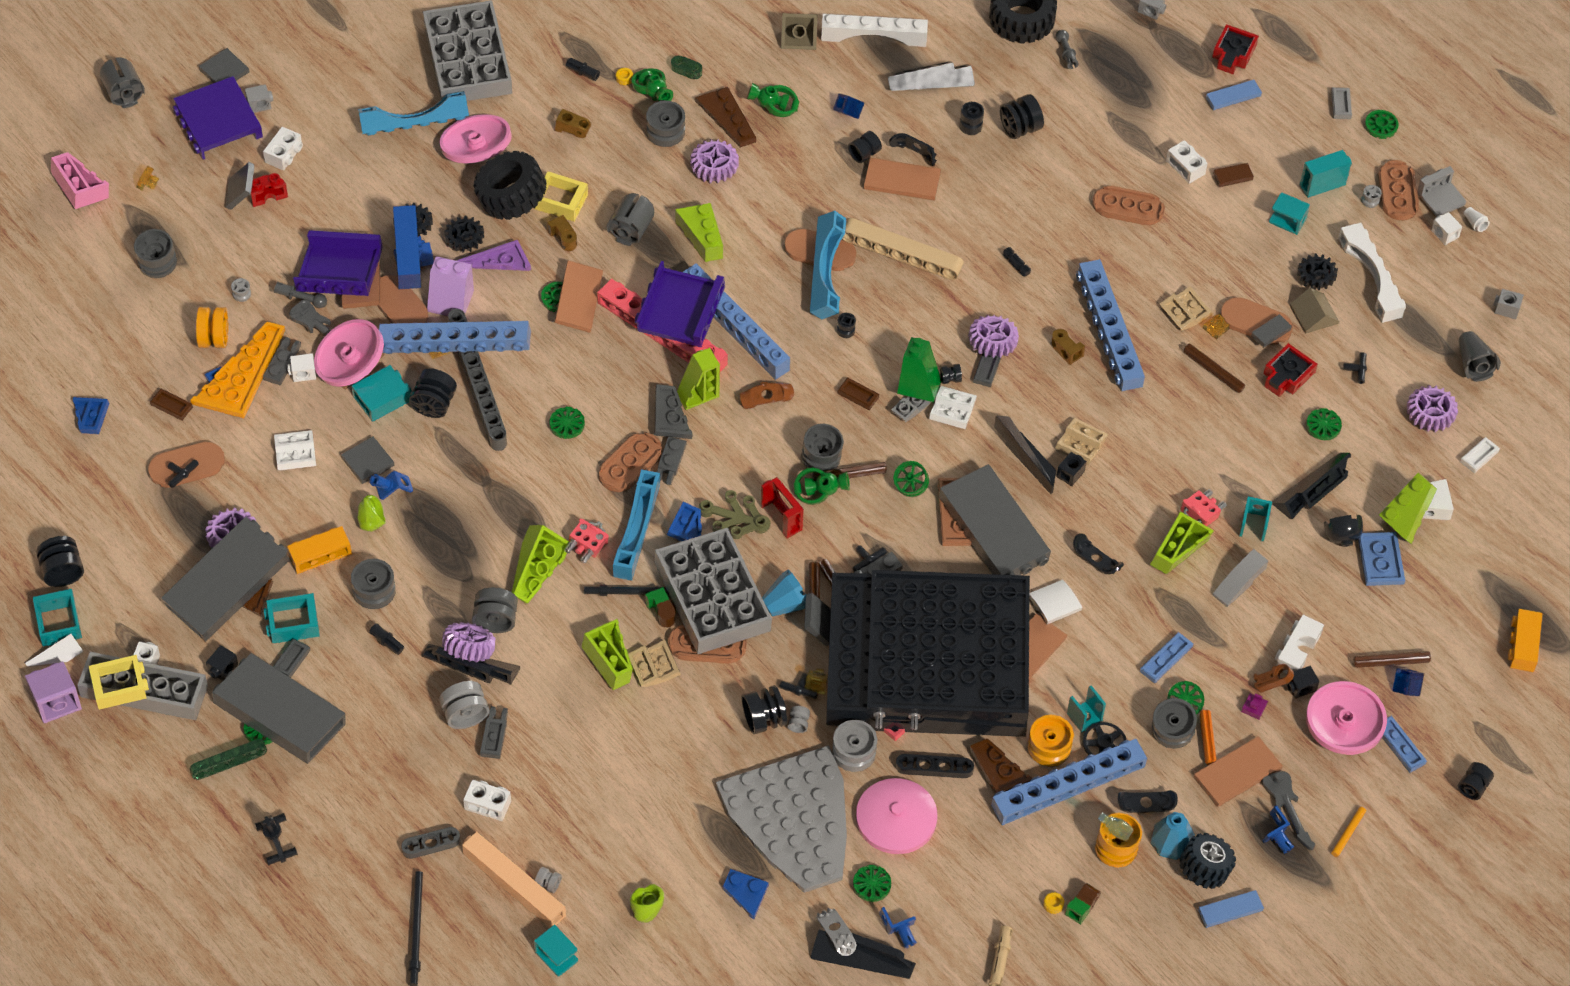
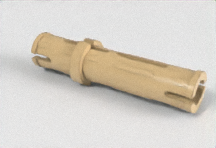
M1008 926L1000 927L997 943H995V957L988 984L990 986H1002L1007 956L1011 951L1010 940L1013 929Z

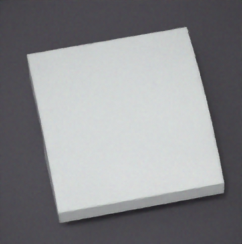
M941 386L929 419L966 429L977 396Z
M312 430L274 435L278 470L316 466Z
M1064 580L1030 593L1032 604L1036 611H1040L1046 624L1082 610L1079 600Z

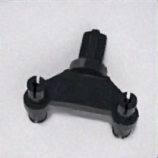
M285 813L274 817L272 815L264 817L265 820L255 823L257 831L263 829L264 836L269 840H273L278 854L266 857L268 865L279 861L283 863L286 862V858L298 855L296 847L283 851L279 836L282 833L279 823L287 821Z

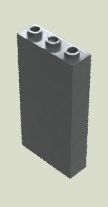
M989 464L940 488V500L944 503L952 518L957 521L959 528L964 531L967 539H970L971 545L992 574L1026 575L1033 568L1044 566L1049 561L1051 550Z
M245 517L161 597L164 605L205 642L290 561L287 554L288 550L282 544L277 545L274 542V537L267 531L264 533L260 529L261 526L254 519L250 521Z
M252 653L247 658H243L234 671H230L226 679L221 684H217L212 692L215 705L249 727L254 728L258 733L260 732L263 736L268 737L272 742L306 764L346 725L345 712Z

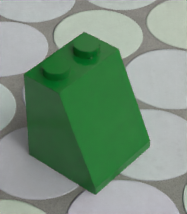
M911 337L903 356L897 394L934 402L941 385V377L930 342L922 338Z

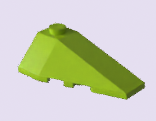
M529 525L522 542L512 593L524 603H529L542 587L541 584L553 574L552 571L564 561L567 554L564 548L568 545L569 541L544 525Z

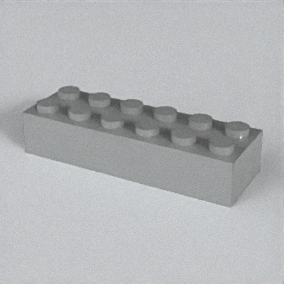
M95 652L89 653L77 685L82 698L96 700L89 666L120 659V657ZM143 662L145 673L141 675L142 679H147L149 690L145 691L147 698L121 704V706L196 720L208 688L205 674ZM135 669L100 677L103 693L138 685Z

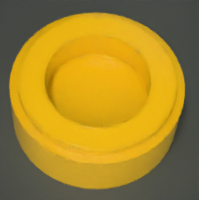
M629 68L618 69L616 72L617 83L620 85L631 84L632 70Z
M1052 892L1045 896L1043 906L1048 913L1058 914L1063 910L1065 901L1062 895Z

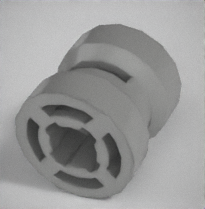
M803 706L792 707L788 729L795 733L806 732L810 710Z
M541 867L535 881L541 887L547 888V891L555 893L560 885L562 875L557 872L552 873L548 868Z

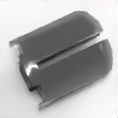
M122 57L115 58V63L119 69L117 72L112 60L106 61L100 69V78L112 103L123 108H129L138 104L137 100L141 98L142 94H145V88L132 63Z
M636 193L625 195L607 223V232L611 231L617 238L616 241L623 245L631 246L632 243H639L654 217L653 204L643 195L640 198L639 194Z

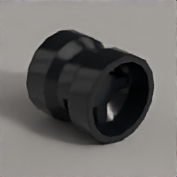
M851 313L840 314L837 320V333L842 338H850L855 334L856 318Z
M953 364L952 367L947 365L940 366L942 384H949L951 381L955 383L962 382L960 364Z

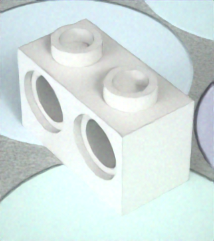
M281 127L263 151L265 163L284 171L303 147L301 134Z
M1185 140L1170 148L1167 153L1166 162L1188 184L1206 174L1208 163L1205 158L1200 156L1193 146L1189 145Z
M472 780L463 800L464 810L503 821L511 803V793L504 787H494L485 781ZM478 794L483 795V796H481V797H475V795H478ZM496 800L502 801L501 803H494Z

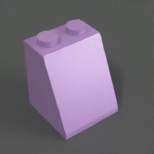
M436 256L430 270L428 312L448 316L451 310L461 309L466 313L474 292L472 264Z
M64 662L51 664L47 668L33 671L25 676L43 723L82 709L77 690Z

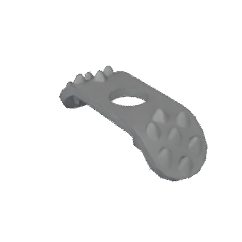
M828 908L827 911L824 910L821 914L817 913L815 919L821 924L837 952L842 956L851 955L856 949V942L835 909ZM832 923H839L841 925L838 930L833 931L829 929Z

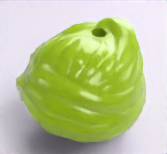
M367 495L359 503L357 518L360 529L372 532L386 524L383 506L376 496Z
M651 884L645 888H637L630 898V907L637 921L648 923L656 917L663 906V889L655 884Z

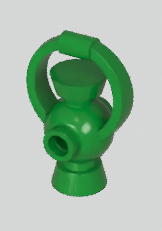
M653 68L643 69L633 75L631 83L633 89L638 93L647 94L652 100L658 102L671 101L673 99V91L667 88L666 77L661 70Z
M752 82L747 96L749 100L757 98L763 108H766L777 117L791 116L798 111L800 103L796 93L784 85L765 86L759 89V86ZM778 92H784L786 94L779 96ZM790 96L793 99L791 110L785 111ZM777 104L782 111L776 109L774 106Z
M807 468L798 474L793 483L794 495L805 504H820L828 496L836 493L838 488L850 490L848 473L844 472L839 477H836L834 474L824 472L818 468ZM808 473H819L821 475L818 476L816 481H813L812 478H805V489L807 496L815 494V491H818L822 496L815 500L804 499L800 495L802 494L801 478Z

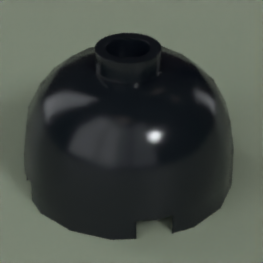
M1351 515L1332 518L1330 523L1325 521L1324 528L1330 541L1341 544L1342 547L1352 546L1353 541L1358 540L1362 535V516L1356 515L1357 519H1352Z

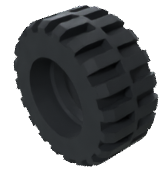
M991 0L989 12L991 26L998 34H1001V37L1004 39L1008 38L1010 39L1009 41L1014 43L1015 41L1021 44L1025 42L1033 43L1035 40L1039 41L1044 36H1047L1054 27L1057 0ZM1025 6L1036 12L1032 14H1019L1011 10V8Z
M507 151L502 155H496L492 160L489 159L484 166H481L480 172H477L473 185L474 192L485 212L491 217L502 220L503 218L506 220H510L513 217L519 218L522 214L529 213L532 208L538 206L539 201L541 202L547 188L545 176L535 158L522 151L521 153L520 151H513L511 153Z

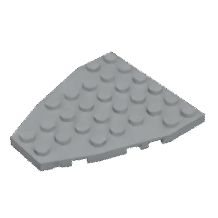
M829 746L716 782V788L733 824L736 823L742 830V834L754 843V847L771 866L782 871L789 881L794 882L801 891L805 893L843 879L847 839L844 779Z

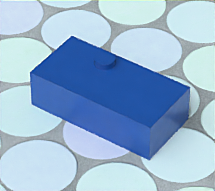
M416 206L393 207L398 287L399 289L421 288L419 247H422L421 236H418Z

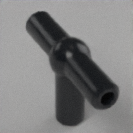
M1364 352L1359 354V364H1343V370L1358 371L1357 382L1359 384L1365 383V373L1367 371V354Z
M194 459L185 468L170 462L167 468L177 475L168 482V485L174 488L180 481L189 476V473L199 465V462Z
M861 545L857 546L856 552L864 560L853 566L852 569L855 572L876 561L887 553L886 549L881 547L870 555Z
M806 673L801 675L797 685L781 681L779 684L780 689L793 692L797 696L803 695L813 699L818 697V692L804 688L809 679V675Z

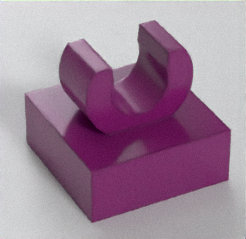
M1250 693L1241 712L1260 720L1268 701L1263 699L1261 695Z

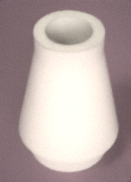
M1472 207L1464 211V216L1475 231L1483 232L1488 228L1490 222L1487 216L1479 213Z

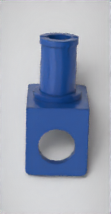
M396 471L391 472L385 478L378 474H374L370 478V484L377 487L379 497L382 500L398 488L410 493L413 492L409 477ZM401 479L406 482L407 486L402 483Z
M1276 805L1270 811V815L1279 828L1267 834L1262 841L1266 843L1270 839H1274L1282 853L1286 854L1287 851L1289 852L1294 848V845H1292L1284 833L1290 823Z
M885 907L881 908L879 915L888 934L898 932L904 948H909V945L911 947L914 946L917 942L909 927L915 923L916 917L913 916L893 925Z

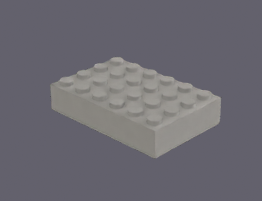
M492 0L423 11L425 32L441 99L446 94L461 91L465 92L467 101L512 94V80Z
M728 528L655 550L657 570L697 654L771 631L772 617Z

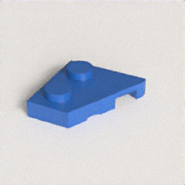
M73 397L80 432L99 434L110 404L108 399Z
M683 501L667 535L681 542L701 536V509Z
M730 869L723 885V890L730 897H733L735 902L740 907L742 906L752 919H755L768 889L769 882Z

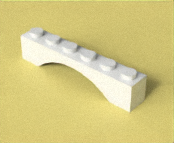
M823 14L821 41L840 42L854 36L880 35L894 38L908 46L926 47L928 20Z
M1362 223L1342 227L1338 239L1345 253L1362 262L1375 280L1378 292L1375 311L1381 322L1384 323L1402 318L1406 309L1405 301L1400 298L1398 288L1393 284L1389 271H1386L1382 258L1378 256L1375 244L1369 239L1367 229H1364Z

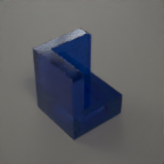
M839 93L833 110L859 119L864 102Z
M1397 668L1393 692L1408 696H1420L1424 673L1411 669Z

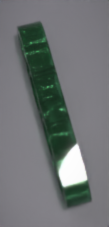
M257 739L192 764L189 770L193 779L200 780L259 758L266 754L267 747L263 740Z

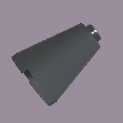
M1464 332L1459 337L1461 358L1466 377L1476 382L1491 378L1494 375L1493 372L1500 368L1501 362L1498 355L1475 332Z

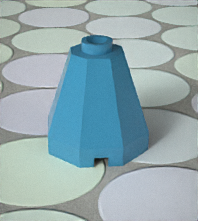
M789 569L777 578L762 597L772 617L803 610L806 604V594L803 595V588Z
M1173 812L1155 824L1151 844L1153 847H1156L1159 856L1177 860L1181 857L1188 842L1195 834L1184 814Z

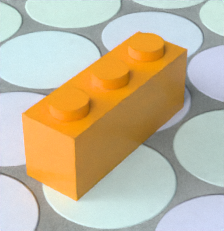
M342 526L331 528L321 534L312 535L310 538L302 541H295L287 546L289 558L297 574L352 554L350 542Z
M1519 609L1517 615H1513L1511 627H1514V632H1511L1509 641L1513 645L1508 653V660H1511L1510 668L1534 672L1538 663L1542 613Z

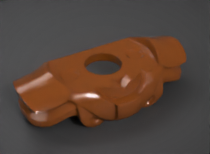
M761 382L759 385L740 393V402L744 409H750L757 405L790 401L794 397V388L790 383ZM764 390H769L772 392V397L765 399L761 393Z

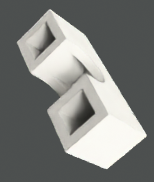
M1302 615L1299 621L1296 620L1291 629L1293 631L1292 635H1287L1284 640V649H1279L1275 656L1276 666L1286 664L1293 672L1302 669L1308 654L1301 651L1298 646H1307L1314 649L1322 634L1324 624L1305 615Z

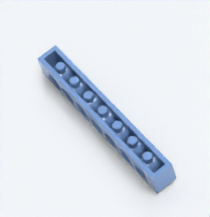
M1101 260L1079 263L1076 278L1078 282H1081L1083 296L1087 298V308L1093 314V324L1098 327V337L1104 343V353L1109 357V366L1111 370H1114L1116 384L1120 386L1121 391L1143 387L1145 375Z
M697 263L683 271V273L712 280ZM723 292L713 318L775 380L790 371V357Z
M529 321L380 324L379 331L384 340L382 353L386 354L530 350L531 329Z
M1137 739L1125 740L1119 746L1114 748L1108 747L1097 755H1088L1084 760L1077 763L1071 762L1065 768L1060 770L1054 769L1042 777H1034L1030 782L1017 784L1006 792L1000 791L993 796L991 807L1001 825H1005L1142 769L1146 765L1147 757ZM1118 757H1124L1126 760H1120ZM1100 764H1105L1108 767H1102ZM1083 771H1087L1090 774L1086 775L1083 773ZM1064 779H1071L1072 782H1067ZM1046 786H1052L1055 789H1048ZM1029 793H1034L1037 796L1032 797L1029 795ZM1015 800L1018 804H1013L1010 801Z

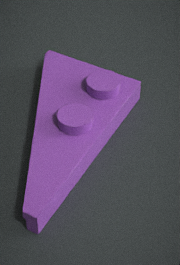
M518 240L458 260L459 262L472 264L474 269L531 270V265Z

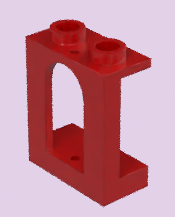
M778 477L764 482L761 486V508L763 509L773 503L783 515L782 534L786 539L802 531L804 513L802 506ZM779 491L790 503V505L792 506L791 509L782 500Z

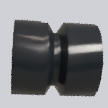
M967 102L962 106L960 129L963 133L976 135L981 132L984 118V108L981 104Z
M867 131L860 138L848 144L850 155L858 163H863L882 149L880 139L872 131Z
M1473 762L1457 787L1460 793L1468 799L1479 800L1484 794L1486 787L1493 780L1494 773L1488 766L1479 762Z

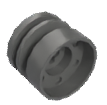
M150 229L144 231L135 239L134 251L139 268L144 275L150 278H162L172 273L176 268L177 257L172 238L168 233L159 229Z
M825 423L816 424L807 430L801 454L802 462L806 468H818L826 471L838 467L844 443L840 431L834 426Z

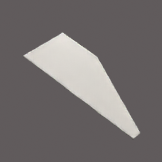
M70 634L25 664L28 667L68 662L82 653L83 650L72 634Z

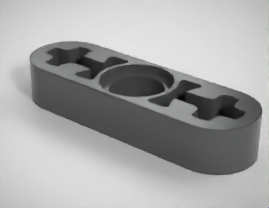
M448 827L407 838L402 842V853L406 858L413 859L454 848L460 843V833L456 828ZM448 835H452L454 840L450 841ZM439 837H442V840H443V843H442V844H440V838H439ZM428 839L437 841L433 847L426 846L425 842ZM419 842H422L423 849H420ZM409 845H412V847L414 848L413 851H410L408 849Z

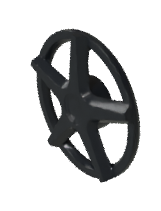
M1099 722L1087 728L1083 735L1082 745L1088 755L1093 753L1087 746L1099 747V754L1108 747H1116L1113 741L1120 735H1122L1124 741L1127 738L1118 726L1108 722ZM1100 725L1111 726L1117 731L1112 734L1104 733ZM1095 727L1098 738L1086 740L1089 731Z

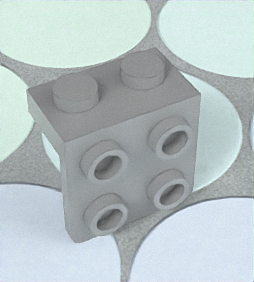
M1451 166L1439 169L1436 173L1429 176L1426 175L1420 179L1417 190L1418 195L1435 216L1444 215L1466 204L1464 197L1451 183L1454 174Z

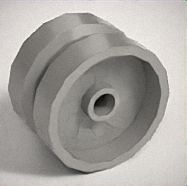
M463 681L454 684L442 692L439 697L447 723L454 729H466L482 722L490 713L483 690L478 682Z
M849 720L838 726L833 737L832 754L839 767L846 771L858 772L872 765L875 761L878 739L871 725L860 720Z

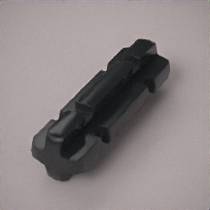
M1011 247L1004 249L1003 256L1009 259V262L1018 271L1020 270L1019 273L1022 276L1026 277L1031 273V268L1025 264L1017 253H1014L1015 251Z

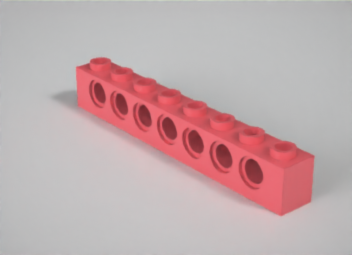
M611 278L597 292L598 304L637 329L635 317L641 311L642 298L636 292L628 290L622 283L616 282ZM644 333L688 363L693 354L699 350L710 348L720 364V372L728 365V354L722 348L713 345L706 338L702 347Z

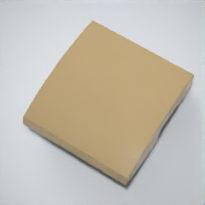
M1190 286L1177 296L1173 294L1160 303L1162 309L1181 331L1191 328L1213 315L1212 311Z
M1074 418L1066 428L1065 434L1057 442L1056 449L1066 454L1073 452L1076 455H1080L1087 461L1086 464L1089 465L1102 447L1108 434Z
M665 640L649 648L643 646L628 654L642 688L653 686L681 675Z

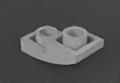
M909 396L907 398L903 397L891 409V412L904 422H907L919 414L931 402Z

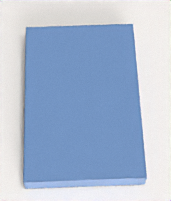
M1397 532L1362 533L1358 543L1366 586L1405 584Z

